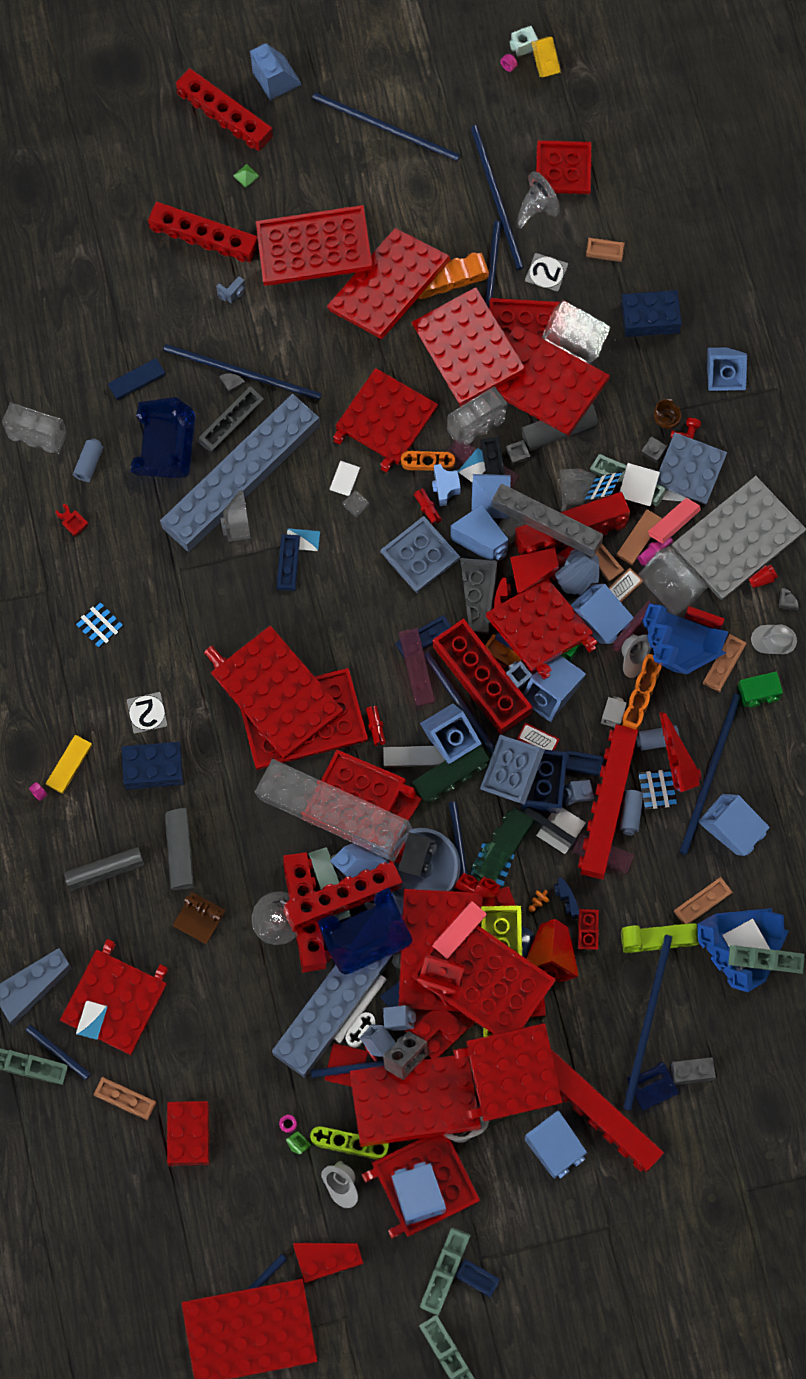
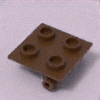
M191 892L190 896L187 895L185 898V904L172 926L207 944L226 910Z

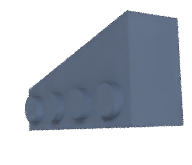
M60 948L0 983V1007L13 1027L52 987L72 970Z

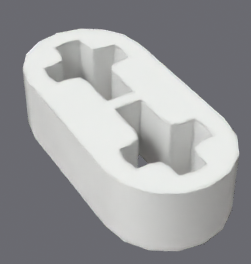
M362 1013L348 1030L346 1042L349 1046L356 1048L362 1045L363 1042L360 1037L370 1027L366 1025L361 1029L363 1025L362 1019L369 1017L370 1023L375 1024V1018L371 1013ZM359 1030V1041H354L352 1043L350 1035H356V1033Z

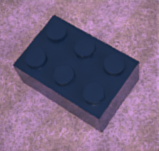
M678 290L622 294L621 309L625 337L680 333L681 315Z
M180 742L122 746L123 781L126 790L184 785L182 747Z
M545 749L525 805L521 804L520 809L526 810L530 807L538 812L560 813L562 809L567 752Z

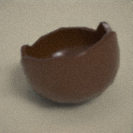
M662 399L654 409L653 418L660 427L672 429L679 424L682 418L680 407L675 406L671 399Z

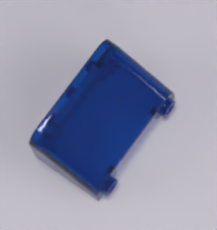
M177 397L138 402L136 416L144 424L141 457L133 458L131 472L138 476L188 477L195 424L193 409Z
M389 887L375 895L374 902L376 906L341 923L336 916H327L317 921L328 951L342 974L354 973L408 947L412 943L410 931Z

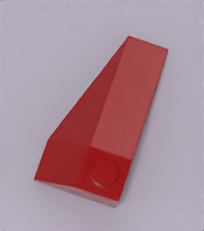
M660 712L659 715L674 788L679 792H684L700 786L699 780H702L700 769L696 768L667 714Z

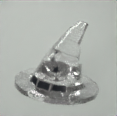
M535 171L529 174L530 189L524 198L518 214L517 226L522 229L527 219L536 212L540 213L544 210L551 216H556L560 212L559 202L551 185L540 173Z
M281 891L269 893L262 897L254 906L251 916L252 927L257 937L265 943L281 945L287 944L296 938V934L292 931L283 912L284 905L289 901L288 893Z

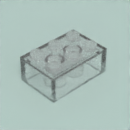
M562 300L554 309L542 339L591 364L598 357L611 326Z
M495 386L448 415V433L459 447L464 444H470L476 436H482L492 426H498L504 422L507 402Z
M11 402L2 420L9 439L23 441L31 447H41L49 453H59L67 436L62 419Z

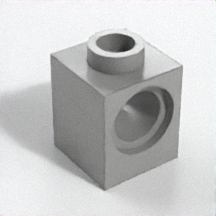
M608 697L601 724L614 728L616 724L621 725L627 702H624L619 697Z

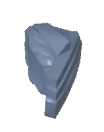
M576 549L572 550L566 559L565 566L555 573L560 588L568 594L582 595L591 583H598L599 558L596 554L592 558Z

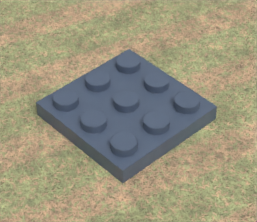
M674 433L659 470L657 485L665 487L670 492L707 505L727 452Z
M424 516L380 550V553L416 593L460 560L457 552Z
M500 735L480 789L525 805L545 749Z

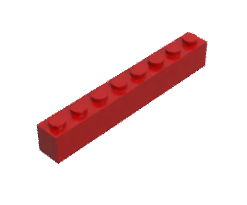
M616 724L615 729L610 730L608 741H611L610 748L606 747L604 755L607 763L606 766L602 765L599 776L603 777L602 784H597L595 793L599 797L597 802L593 801L591 813H594L593 820L589 819L587 827L590 835L589 839H584L582 848L586 852L585 856H580L578 868H581V875L604 880L638 729L635 730Z
M551 1049L561 1099L565 1103L569 1101L574 1106L572 1109L579 1116L584 1115L589 1120L587 1123L594 1130L599 1129L604 1133L602 1137L608 1143L617 1145L619 1147L617 1150L625 1158L630 1157L634 1161L632 1164L640 1172L644 1170L647 1173L664 1152Z

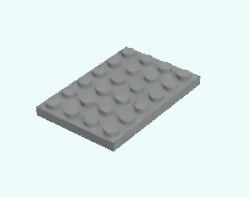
M755 476L677 539L671 547L722 601L806 532V528Z

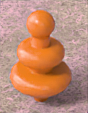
M539 890L535 892L538 898H532L534 903L529 906L530 912H535L537 906L542 907V901L549 902V899L546 897L547 890L543 893Z

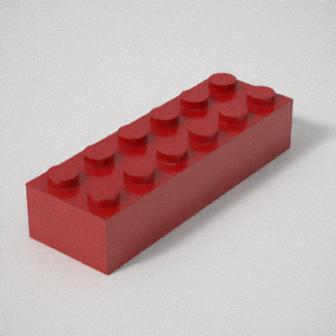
M619 492L561 513L602 533L604 536L608 531L614 529L618 531L628 525L630 510L623 493ZM526 524L515 528L514 542L519 555L551 548L556 550L569 547Z
M464 618L433 639V648L500 735L532 714V705Z

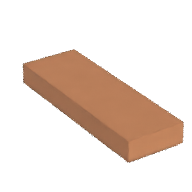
M646 510L618 551L617 557L633 566L637 556L641 554L651 539L648 531L662 518Z
M730 634L722 648L726 653L716 658L703 684L720 693L747 643Z
M720 877L673 912L682 924H690L733 892Z
M104 1077L101 1078L94 1092L95 1097L147 1121L157 1103Z

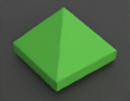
M246 164L234 177L247 188L259 178V175Z
M298 1131L286 1139L291 1151L297 1154H301L311 1147V1144Z

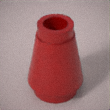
M765 565L748 580L754 589L775 582L774 580L778 576L772 565Z

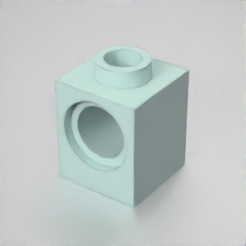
M532 26L513 32L509 43L512 51H515L519 57L532 52L531 41L538 39Z

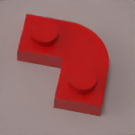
M432 1010L422 1017L414 1026V1029H411V1032L428 1042L440 1031L454 1044L465 1033L467 1028L450 1012Z

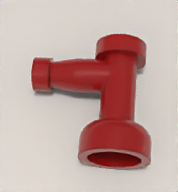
M687 418V433L672 430L670 438H673L674 433H678L693 439L695 430L701 426V421L695 418Z

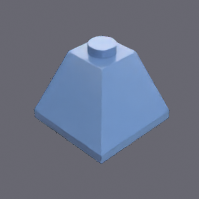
M726 347L708 348V390H746L747 354Z
M473 474L472 511L482 505L492 518L509 519V515L492 507V499L501 483L510 487L511 475Z
M354 842L343 847L330 862L343 876L353 878L358 876L361 871L369 869V871L373 870L379 864L387 861L373 849ZM362 885L356 886L360 891L365 890Z

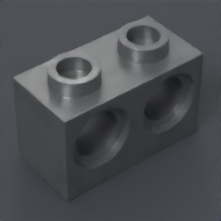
M408 1031L397 1040L391 1049L385 1052L383 1056L385 1070L404 1080L428 1055L427 1041Z

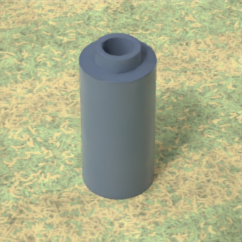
M86 440L73 472L75 478L90 482L103 450L99 440Z
M675 725L674 728L679 735L678 728ZM662 728L639 731L636 737V747H640L641 751L666 747Z
M624 791L620 830L625 835L632 836L639 832L643 793L640 791Z

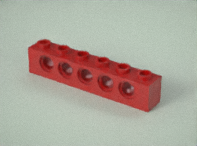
M189 68L176 82L177 93L181 98L188 99L195 108H200L209 118L217 120L221 127L224 129L228 128L236 138L243 139L250 148H255L260 152L273 137L272 127Z
M157 201L148 218L149 227L154 232L168 234V236L174 239H183L189 244L200 245L206 250L217 251L223 256L235 257L240 262L246 261L251 263L258 247V237ZM169 220L173 221V222L170 223V224L165 223V222H167V221H169ZM201 232H206L205 235H199ZM217 238H223L222 241H216ZM234 244H240L238 247H233Z
M307 852L283 855V867L289 900L303 898L304 896L298 894L299 891H306L307 893L314 891L313 888H316L315 877H311L310 874L313 866L311 858L308 859ZM300 872L303 873L305 876L302 878H298L295 876V874ZM306 906L301 908V910L309 909L311 911V909ZM323 920L307 926L315 930L313 933H307L305 931L307 927L295 931L302 973L326 969L327 962H330L329 952L324 950L323 945L326 943L325 932H321L320 925H323ZM316 946L318 950L312 952L308 949V947Z
M384 862L373 870L369 871V869L361 871L358 876L353 878L350 876L346 877L338 884H328L318 892H308L303 898L298 900L293 898L286 902L283 912L292 931L295 932L387 895L389 892L401 889L403 882L394 863L390 862L387 864V862ZM380 878L383 882L376 883L373 879ZM362 885L365 890L359 891L355 886ZM344 892L347 897L341 898L337 894ZM325 899L329 904L322 905L319 901ZM306 906L309 907L311 911L303 912L301 908Z

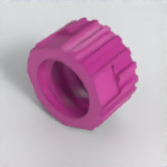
M506 54L500 61L503 68L508 72L514 70L518 65L516 59L511 54Z
M37 782L29 787L30 792L39 801L47 795Z
M292 1115L281 1117L279 1122L280 1129L286 1133L295 1131L297 1120ZM286 1119L292 1120L293 1125L291 1128L284 1127Z

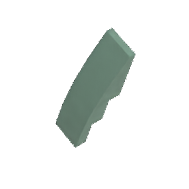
M599 454L592 464L590 471L598 476L623 471L616 484L621 489L627 465ZM656 484L651 504L658 507L667 492L665 487Z
M327 847L308 853L312 860V866L320 890L328 884H338L339 880L334 866L330 862L331 857ZM343 892L337 894L339 897L344 898ZM324 899L325 905H328L329 902ZM349 910L330 917L332 924L351 918Z
M730 945L728 965L803 974L804 954Z
M0 1049V1070L63 1085L68 1065L33 1055Z
M453 1227L451 1228L420 1308L439 1315L471 1236L470 1234Z
M437 1315L419 1325L450 1379H474Z

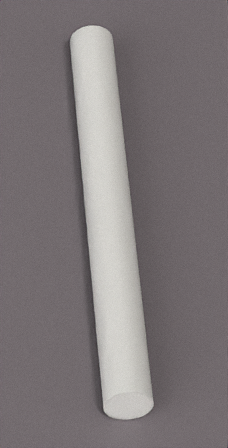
M379 976L334 1037L335 1041L341 1043L348 1030L387 979L385 977Z

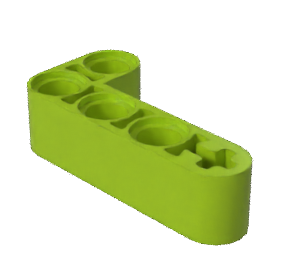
M690 923L640 929V926L624 927L621 930L623 952L633 953L661 950L665 935L672 936L670 949L699 945L697 924Z
M315 1127L310 1134L312 1143L317 1147L375 1160L387 1156L390 1143L378 1144L382 1145L385 1150L382 1154L377 1155L373 1152V1148L376 1145L365 1146L362 1150L354 1149V1143L360 1141L358 1134L326 1127ZM319 1132H322L324 1137L329 1138V1134H332L330 1144H327L328 1140L324 1138L317 1141L315 1135H319ZM342 1136L345 1139V1143L342 1146L335 1145L334 1139L336 1137Z

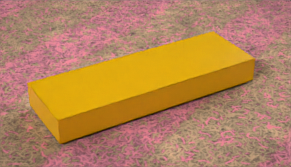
M75 735L47 780L46 785L63 794L91 749L92 743Z

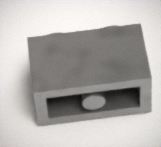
M713 1057L677 1061L671 1064L673 1085L708 1082L715 1079Z

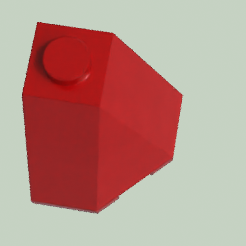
M556 919L540 924L526 959L555 978L557 982H565L578 977V969L568 927Z

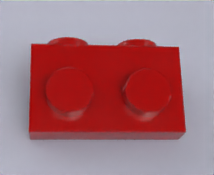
M426 955L418 983L429 989H440L445 994H457L465 966Z

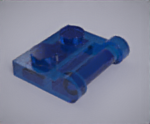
M663 1061L658 1063L656 1067L639 1075L637 1084L660 1073L663 1076V1079L641 1089L637 1085L635 1097L642 1111L679 1094Z

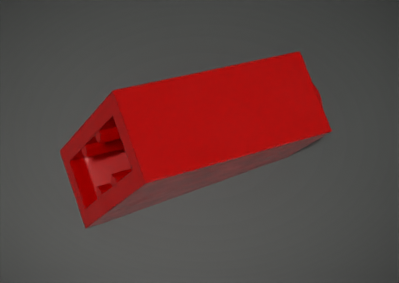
M555 548L510 557L517 593L526 591L546 578L550 579L560 570L559 565L562 564L560 553L556 554Z

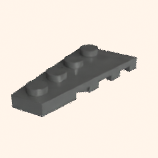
M460 558L468 624L475 634L489 635L491 622L487 619L486 613L493 608L498 561Z

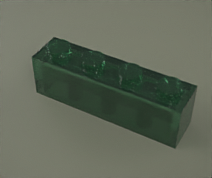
M481 745L450 764L445 760L414 780L412 786L419 797L422 798L423 803L429 802L431 804L440 798L438 794L443 791L445 793L450 792L455 788L454 784L460 780L463 783L472 777L471 773L474 771L481 772L487 768V763L490 759Z
M515 807L511 812L507 811L502 819L504 821L502 827H497L492 835L494 839L491 844L487 843L482 850L483 856L480 860L476 859L471 867L473 869L472 876L478 880H481L484 876L496 882L532 827L533 818Z

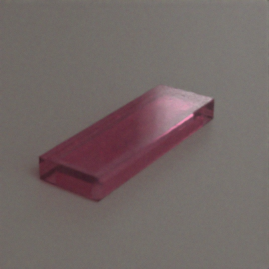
M647 601L614 641L611 648L616 652L620 650L624 641L643 622L649 603L653 604L651 601Z
M579 834L572 853L584 857L586 850L582 849L584 839H589V837ZM611 846L607 866L627 874L634 854Z

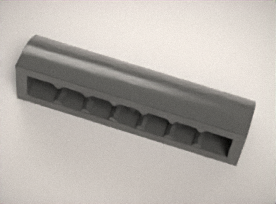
M250 386L199 437L198 443L206 450L212 452L264 398Z
M591 404L569 436L597 426L598 421L593 404ZM541 420L522 427V438L529 452L569 437Z
M186 808L174 809L165 813L171 890L194 888L188 811Z
M135 847L65 871L64 876L70 891L145 865L139 847Z

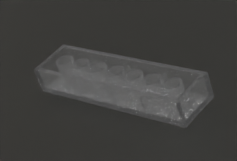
M274 759L270 762L254 792L259 800L393 862L412 829L408 820Z

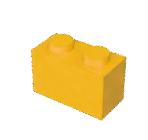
M545 37L531 41L539 76L546 77L560 73L553 38Z

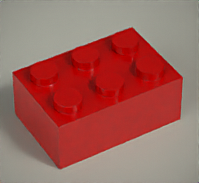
M208 1101L167 1102V1164L169 1166L210 1165V1113Z

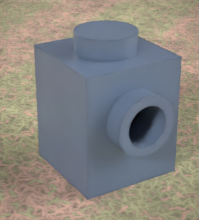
M523 661L514 662L508 667L510 670L506 672L517 688L520 689L529 683L530 678L534 675Z
M406 1005L384 1008V1028L391 1031L414 1029V1022L416 1021L414 1009Z
M371 1024L360 1037L373 1056L383 1057L385 1052L396 1044L383 1025Z

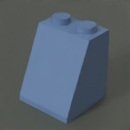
M267 43L250 51L253 74L269 100L301 85L284 55Z
M482 505L451 525V540L486 560L500 561L507 555L509 539Z
M606 584L591 585L571 604L573 610L592 630V636L600 644H610L618 637L617 634L621 630H626L631 625L630 621L634 618Z
M561 655L547 663L552 669L549 672L550 677L544 680L536 672L530 678L523 693L532 705V709L550 722L553 721L575 693L586 673Z
M454 704L449 705L420 723L429 740L448 764L482 744L464 712Z
M722 794L698 821L701 826L736 855L742 856L750 854L756 842L762 840L766 835V831L770 828L739 795Z
M559 1111L555 1112L525 1136V1142L553 1179L557 1176L561 1179L570 1172L568 1170L569 1167L573 1164L577 1167L586 1160L584 1158L587 1153Z
M425 1162L414 1165L415 1169L409 1171L406 1168L395 1171V1175L392 1176L406 1225L444 1214L446 1211L431 1164L426 1165Z

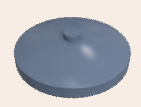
M416 828L402 833L392 842L384 858L388 863L391 852L398 845L406 843L409 832L436 840L435 844H437L436 852L432 855L430 861L431 870L426 875V878L399 871L400 863H394L403 883L401 889L392 892L393 895L403 901V889L453 891L460 875V858L454 844L445 835L428 828Z

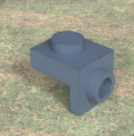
M240 276L236 278L228 289L221 284L216 286L218 296L223 301L227 300L231 304L237 297H241L246 290L245 281Z
M590 780L573 781L564 786L563 799L565 806H570L575 802L591 801L594 799Z

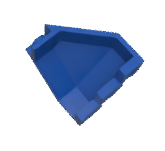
M649 603L643 618V624L648 630L647 638L650 647L654 651V662L673 672L688 674L726 653L722 648L728 635L727 631L705 627L666 612L667 608L662 605Z
M772 908L716 913L697 924L699 944L702 948H707L712 955L710 959L719 971L723 970L729 978L727 982L732 988L749 992L766 982L771 970L747 967L742 969L739 966L728 965L730 947L723 935L753 919L770 950L780 951L789 930L784 929V915L772 912Z

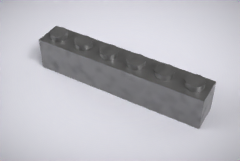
M502 483L492 499L493 508L592 558L602 543V533Z

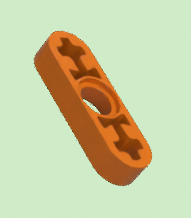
M406 451L401 456V465L406 470L434 471L436 457H438L439 464L442 465L443 469L450 471L455 466V457L450 452ZM408 457H411L413 460L411 464H407L406 460ZM417 457H420V465H417ZM425 457H431L433 459V463L431 465H425L423 463V459ZM445 458H449L450 462L448 465H445L443 462Z

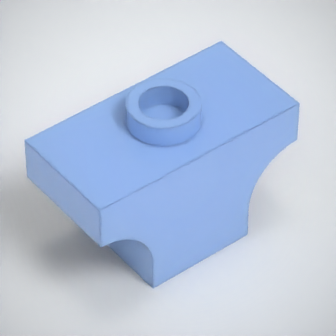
M441 464L434 465L435 480L432 481L433 491L438 494L439 506H447V501L450 497L460 495L458 471H446Z

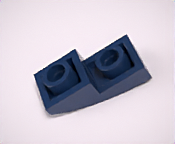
M562 877L558 878L557 884H554L555 895L559 896L560 901L568 900V902H565L566 914H570L571 919L579 918L578 906L570 887Z

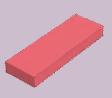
M685 498L648 531L649 536L663 544L701 510L700 505Z
M472 901L436 940L432 947L448 959L487 914Z

